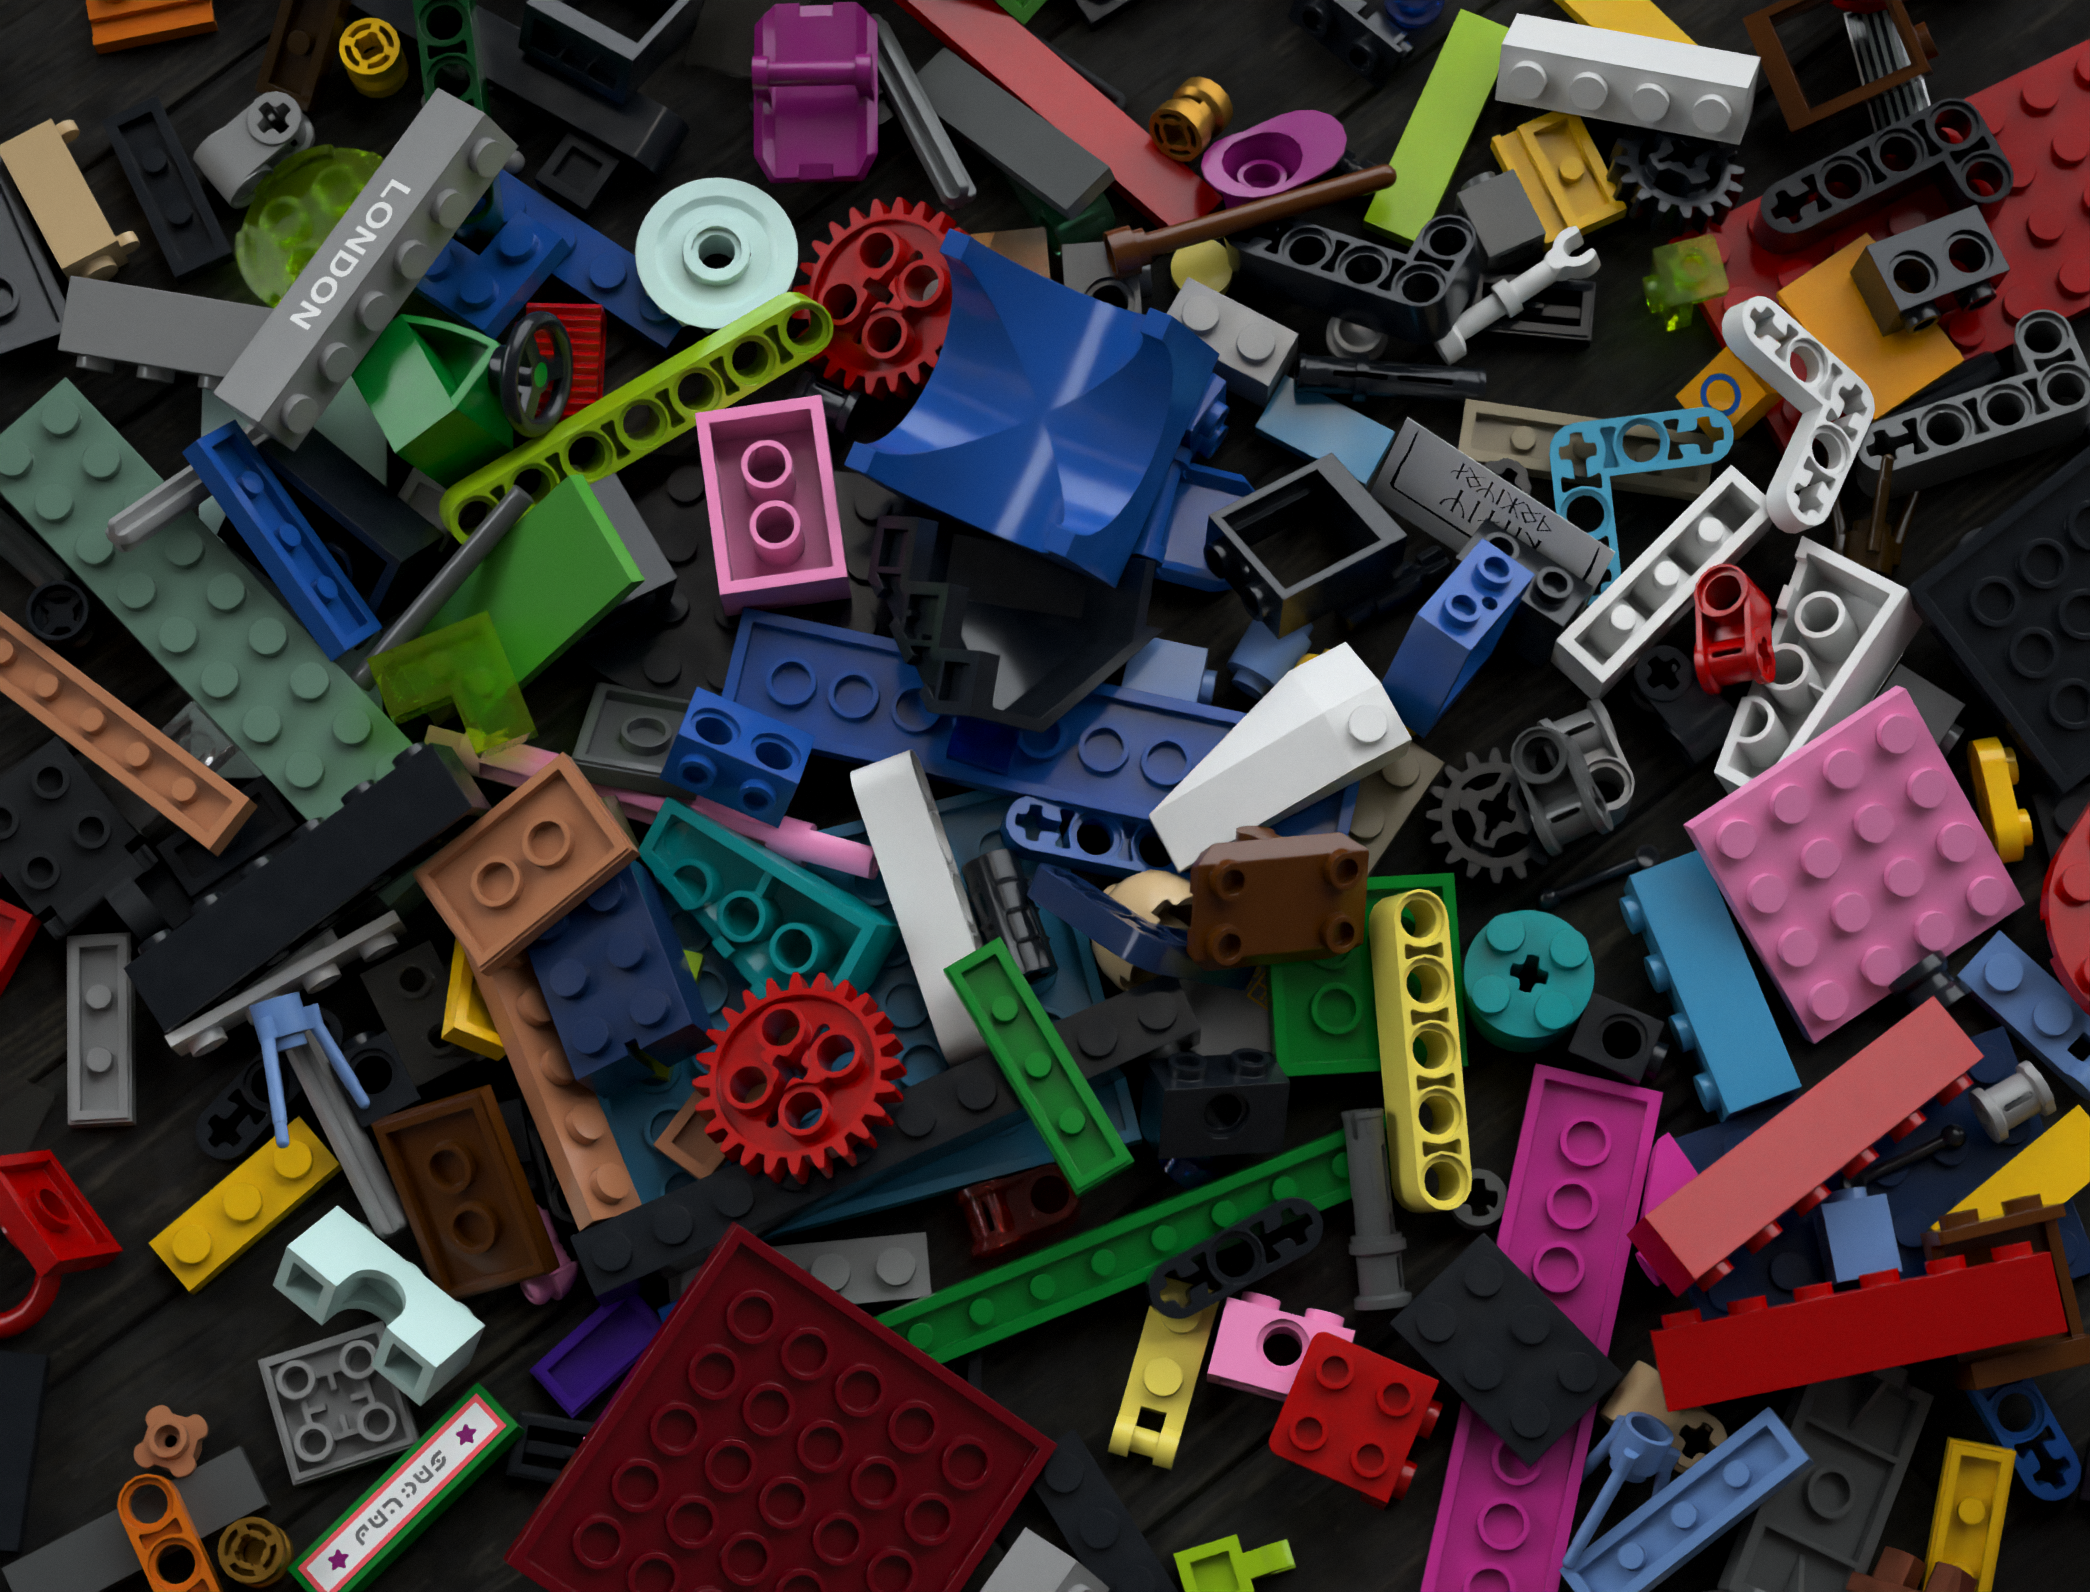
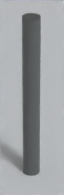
M514 485L351 673V679L359 687L367 692L372 690L534 502L528 493L517 485Z

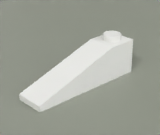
M1344 642L1288 671L1149 814L1148 818L1178 873H1181L1191 868L1200 853L1211 845L1235 842L1236 828L1242 826L1270 827L1405 757L1412 738L1381 682L1351 647Z

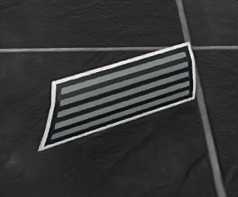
M1888 9L1870 14L1843 13L1862 86L1911 64ZM1924 79L1867 105L1876 133L1931 104Z

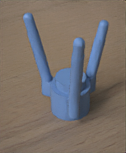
M294 992L249 1006L258 1040L262 1047L272 1122L275 1130L276 1144L279 1148L288 1147L289 1135L284 1086L278 1053L308 1044L305 1031L311 1030L358 1107L367 1109L370 1106V1100L360 1085L358 1078L324 1025L318 1003L303 1007L299 992Z
M1630 1412L1626 1416L1617 1415L1608 1434L1586 1457L1581 1483L1609 1454L1611 1456L1609 1465L1613 1471L1572 1540V1544L1562 1560L1564 1568L1571 1569L1574 1567L1625 1480L1641 1483L1647 1477L1656 1474L1652 1497L1669 1485L1671 1472L1681 1453L1678 1449L1671 1447L1674 1440L1673 1433L1658 1418L1643 1412Z

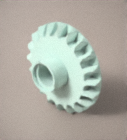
M699 179L685 183L668 192L645 216L636 240L635 258L637 274L646 296H649L655 302L661 314L667 313L675 318L682 327L687 325L699 327L708 334L714 329L725 327L774 297L791 290L798 267V243L794 228L787 214L764 191L735 179ZM718 253L732 259L729 265L720 269L709 268L702 263L706 257Z

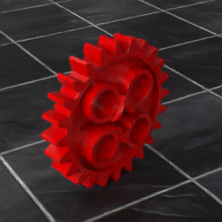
M897 197L892 210H890L883 202L874 199L871 205L870 217H867L853 207L849 209L851 226L846 230L833 221L829 223L830 232L834 238L829 245L816 240L812 242L811 245L820 255V259L817 264L809 262L800 264L799 268L809 275L811 279L807 285L794 287L793 292H799L821 304L831 315L834 326L833 336L828 346L819 354L808 359L811 364L819 369H825L823 376L837 386L844 383V389L851 393L854 390L861 393L866 390L868 395L878 401L884 400L888 388L901 399H907L910 381H913L914 384L923 390L930 379L929 372L934 370L949 324L952 304V280L947 261L939 250L949 228L968 236L971 235L960 227L955 228L957 222L943 211L936 215V210L923 201H920L914 208L904 198ZM894 246L890 261L879 268V260L882 254ZM923 254V258L918 260V255ZM939 279L936 292L929 299L923 301L926 287L932 281ZM894 294L892 301L887 304L888 297ZM857 297L854 311L848 317L843 318V310L846 304ZM802 309L792 314L793 319L804 326L810 327L811 317L808 309ZM809 327L802 331L797 338L803 336ZM902 330L898 345L893 350L887 352V343L890 337L895 332ZM858 338H862L861 344L857 343Z
M793 972L789 989L782 991L772 977L766 980L767 997L758 1000L753 993L746 989L742 994L747 1009L739 1014L733 1009L724 1007L721 1011L730 1026L726 1031L707 1029L705 1033L717 1047L715 1052H703L696 1055L695 1059L710 1074L692 1080V1086L702 1096L707 1097L695 1105V1110L705 1121H711L704 1131L715 1144L722 1143L719 1150L732 1163L741 1158L740 1165L752 1176H755L764 1167L765 1174L774 1183L779 1184L789 1167L791 1175L800 1184H806L810 1166L816 1165L827 1179L832 1178V1159L841 1156L846 1163L854 1167L857 1165V1159L853 1147L858 1142L873 1149L878 1146L875 1137L869 1131L873 1125L892 1127L894 1121L885 1112L883 1106L884 1103L903 1102L904 1096L889 1081L907 1075V1069L899 1059L892 1058L904 1050V1047L895 1034H888L894 1027V1024L885 1012H876L878 1005L867 992L857 997V990L846 979L834 989L833 983L826 974L819 972L811 988H809L799 972ZM792 1027H799L798 1034L793 1041L783 1046H777L779 1037L784 1031ZM824 1028H830V1030L819 1035ZM855 1052L852 1062L841 1071L831 1072L833 1063L839 1056L844 1053ZM797 1075V1076H799V1077H802L803 1080H802V1079H799V1078H795V1076ZM767 1083L765 1093L760 1099L745 1104L746 1096L753 1087L758 1084ZM822 1109L820 1119L815 1125L807 1129H799L801 1120L807 1113L812 1110ZM779 1120L778 1124L775 1127H769V1125Z

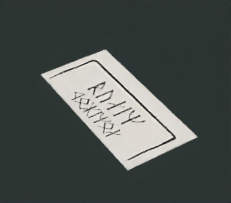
M1409 417L1406 418L1370 493L1373 498L1458 553L1486 518L1593 586L1579 616L1583 613L1616 553Z

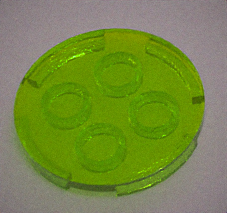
M332 144L319 145L287 158L273 168V174L268 173L255 187L253 192L256 194V197L245 216L241 232H237L235 236V253L239 270L245 282L270 308H276L383 163L384 159L373 151L370 153L354 148H334Z

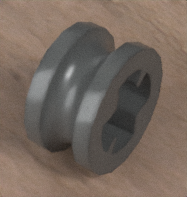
M1479 1168L1472 1169V1184H1482L1484 1195L1495 1196V1208L1487 1205L1484 1211L1486 1215L1478 1217L1472 1216L1470 1205L1461 1204L1459 1207L1449 1210V1213L1454 1221L1464 1229L1472 1231L1487 1230L1497 1224L1502 1217L1507 1191L1501 1179L1491 1171Z

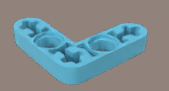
M1697 407L1576 422L1562 427L1555 433L1550 443L1549 456L1556 514L1568 521L1567 508L1570 502L1583 495L1596 498L1603 506L1604 519L1596 530L1587 534L1597 540L1607 536L1610 549L1616 552L1607 567L1612 575L1611 581L1603 582L1600 588L1601 593L1592 595L1587 605H1591L1621 575L1610 476L1705 465L1721 460L1728 454L1734 438L1731 421L1724 413L1714 408ZM1709 417L1712 427H1722L1724 432L1723 440L1713 442L1712 453L1701 454L1698 444H1682L1678 446L1683 457L1681 459L1668 460L1670 438L1663 423L1665 420H1679L1677 433L1695 430L1697 428V418ZM1639 424L1654 428L1660 438V449L1657 455L1645 462H1636L1630 459L1625 454L1622 446L1625 433L1631 427ZM1575 432L1582 433L1585 443H1595L1597 454L1586 459L1587 478L1600 473L1602 478L1601 488L1582 485L1563 492L1561 478L1575 479L1572 460L1561 459L1559 454L1560 447L1569 445L1570 434Z

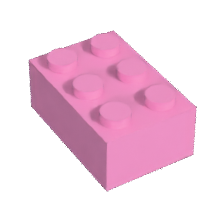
M815 395L695 413L719 594L725 615L742 614L744 607L766 611L852 598L822 396Z

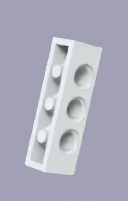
M1730 465L1556 639L1550 661L1591 699L1598 698L1601 700L1636 665L1642 654L1652 648L1695 605L1694 590L1700 576L1709 568L1718 564L1735 565L1770 530L1772 520L1766 508V495L1735 467Z

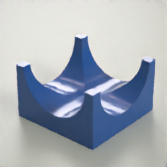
M949 228L939 252L947 261L950 269L952 304L947 333L935 368L919 399L902 422L885 437L873 443L862 444L854 441L844 465L899 498L1116 588L1220 354L1171 315L1151 307L1147 315L1090 297L1023 267L991 250L971 236Z

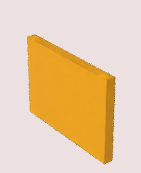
M1865 233L1778 291L1776 298L1794 320L1868 385L1874 397L1875 411L1871 421L1873 424L1962 365L1965 359L1962 357L1960 350L1955 348L1937 323L1916 334H1908L1906 329L1890 335L1882 336L1850 274L1851 269L1865 247L1876 242L1868 233ZM1895 280L1900 289L1913 293L1904 281Z

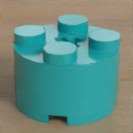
M1521 910L1495 916L1481 929L1472 941L1462 968L1464 1011L1485 1040L1499 1048L1513 1052H1535L1547 1048V1046L1567 1036L1576 1028L1581 1020L1594 985V964L1586 938L1561 918L1536 910ZM1522 971H1529L1534 974V981L1536 983L1531 993L1519 990L1520 981L1516 977H1519Z

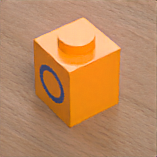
M1728 346L1675 396L1685 409L1709 407L1724 413L1731 421L1734 431L1733 440L1740 439L1783 398L1781 394L1740 360ZM1709 417L1697 418V424L1712 442L1723 440L1724 432L1722 427H1712Z

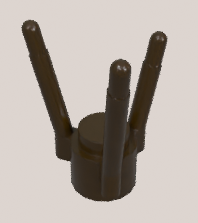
M1822 443L1824 455V468L1827 469L1829 463V455L1826 447ZM1885 454L1881 459L1871 520H1856L1853 522L1852 531L1847 532L1842 489H1840L1830 511L1833 531L1831 550L1887 579L1892 577L1893 567L1897 568L1901 565L1903 544L1923 492L1922 489L1906 495L1892 536H1890L1891 525L1885 523L1894 464V457L1891 454Z

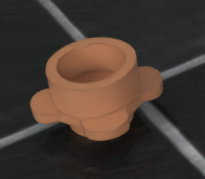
M165 1405L153 1407L146 1415L148 1428L144 1440L134 1449L135 1461L144 1469L159 1466L163 1470L171 1472L177 1478L188 1477L197 1467L196 1461L202 1451V1440L208 1435V1424L197 1414L186 1418L173 1414ZM170 1436L177 1438V1442L173 1447H167L165 1443L166 1439Z

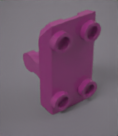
M833 2V5L800 6L799 3L775 4L754 26V56H752L754 157L771 183L863 181L878 153L877 21L857 2Z

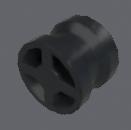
M1941 950L1934 952L1914 965L1888 987L1895 998L1905 999L1912 1011L1934 995L1948 1012L1972 993L1964 981L1955 980L1947 970L1949 960Z

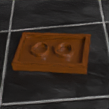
M490 1084L381 1117L371 1124L431 1280L451 1298L457 1301L551 1274L560 1267Z

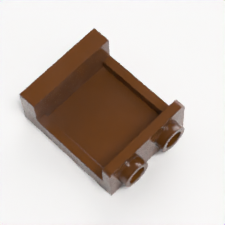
M2040 1193L2002 1201L2003 1214L1980 1219L1977 1208L1939 1216L1940 1229L1920 1234L1926 1261L1964 1254L1967 1266L1993 1261L1991 1248L2024 1241H2031L2033 1253L2039 1251L2051 1252L2068 1332L1950 1355L1958 1390H1980L2090 1363V1334L2084 1333L2057 1218L2066 1216L2064 1203L2043 1205Z

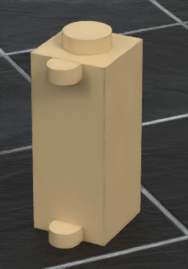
M49 119L0 144V156L68 281L70 280V275L108 281L117 273L119 267L129 262L126 255L135 251L140 246V242L133 231H127L115 236L66 145L75 140L80 134L74 120H65L55 125L53 120Z

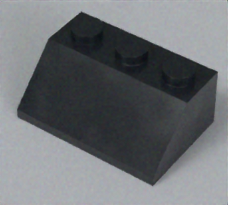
M312 427L295 452L273 438L260 443L257 451L379 623L389 619L423 580L445 534L314 427ZM226 515L217 536L272 580ZM370 637L368 640L364 641L360 645L356 646L354 649L356 651L360 650L370 641L372 637Z

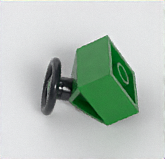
M546 311L532 312L522 318L512 330L506 345H501L490 337L453 323L401 314L386 326L351 376L395 454L448 490L455 483L514 450L513 429L522 436L535 438L546 434L557 424L566 408L572 388L573 351L568 332L563 323L555 315ZM539 330L547 333L553 346V358L547 359L545 356L540 355L534 333ZM554 380L549 400L543 411L535 418L540 395L546 390L549 381Z

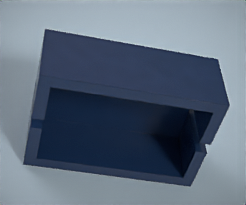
M636 860L632 861L526 947L576 1081L602 1098L606 1099L656 1074L652 1062L629 1047L635 1043H638L642 1051L667 1068L715 1045L705 1034L707 1029H714L654 874Z

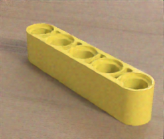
M1416 889L1381 899L1374 905L1369 915L1368 927L1392 1189L1396 1200L1403 1208L1415 1213H1429L1451 1210L1464 1203L1471 1191L1472 1171L1449 919L1446 907L1439 896L1429 890ZM1404 907L1411 911L1416 922L1415 932L1412 936L1407 934L1402 927L1401 912ZM1410 971L1420 980L1421 996L1418 1002L1411 997L1407 989V977ZM1416 1037H1419L1424 1042L1427 1049V1060L1423 1067L1415 1060L1412 1051L1413 1042ZM1422 1102L1429 1106L1433 1114V1125L1429 1132L1424 1130L1418 1117ZM1429 1167L1435 1171L1439 1180V1190L1434 1198L1428 1193L1424 1183L1425 1174Z

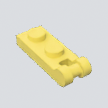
M1165 1277L1167 1286L1159 1291L1161 1299L1163 1301L1172 1299L1179 1303L1180 1306L1185 1305L1188 1302L1185 1291L1193 1286V1284ZM1220 1301L1192 1316L1182 1319L1163 1316L1149 1306L1108 1452L1127 1457L1129 1451L1152 1457V1465L1169 1470L1172 1469ZM1141 1409L1166 1416L1161 1433L1137 1426Z

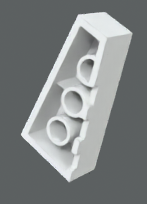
M1802 536L1795 554L1798 562L1789 585L1784 584L1775 607L1778 615L1772 628V646L1776 662L1774 681L1765 685H1760L1755 680L1752 681L1748 695L1741 698L1714 770V774L1728 795L1871 701L1923 623L1922 619L1913 609L1908 589Z

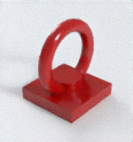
M50 1149L0 1155V1227L9 1242L26 1256L36 1270L33 1285L24 1300L13 1309L0 1313V1339H5L21 1334L40 1321L50 1309L57 1296L62 1274L106 1267L124 1250Z

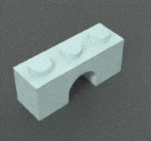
M338 1205L286 1247L273 1283L276 1289L321 1326L336 1313L346 1309L366 1310L383 1320L387 1327L371 1366L419 1406H422L470 1364L485 1328V1324L478 1320L464 1304L451 1298L425 1277L416 1265L403 1259L377 1238L368 1226L356 1221Z

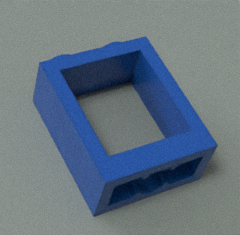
M1484 538L1478 542L1416 614L1381 683L1403 724L1423 738L1427 736L1489 662L1535 576L1533 572Z

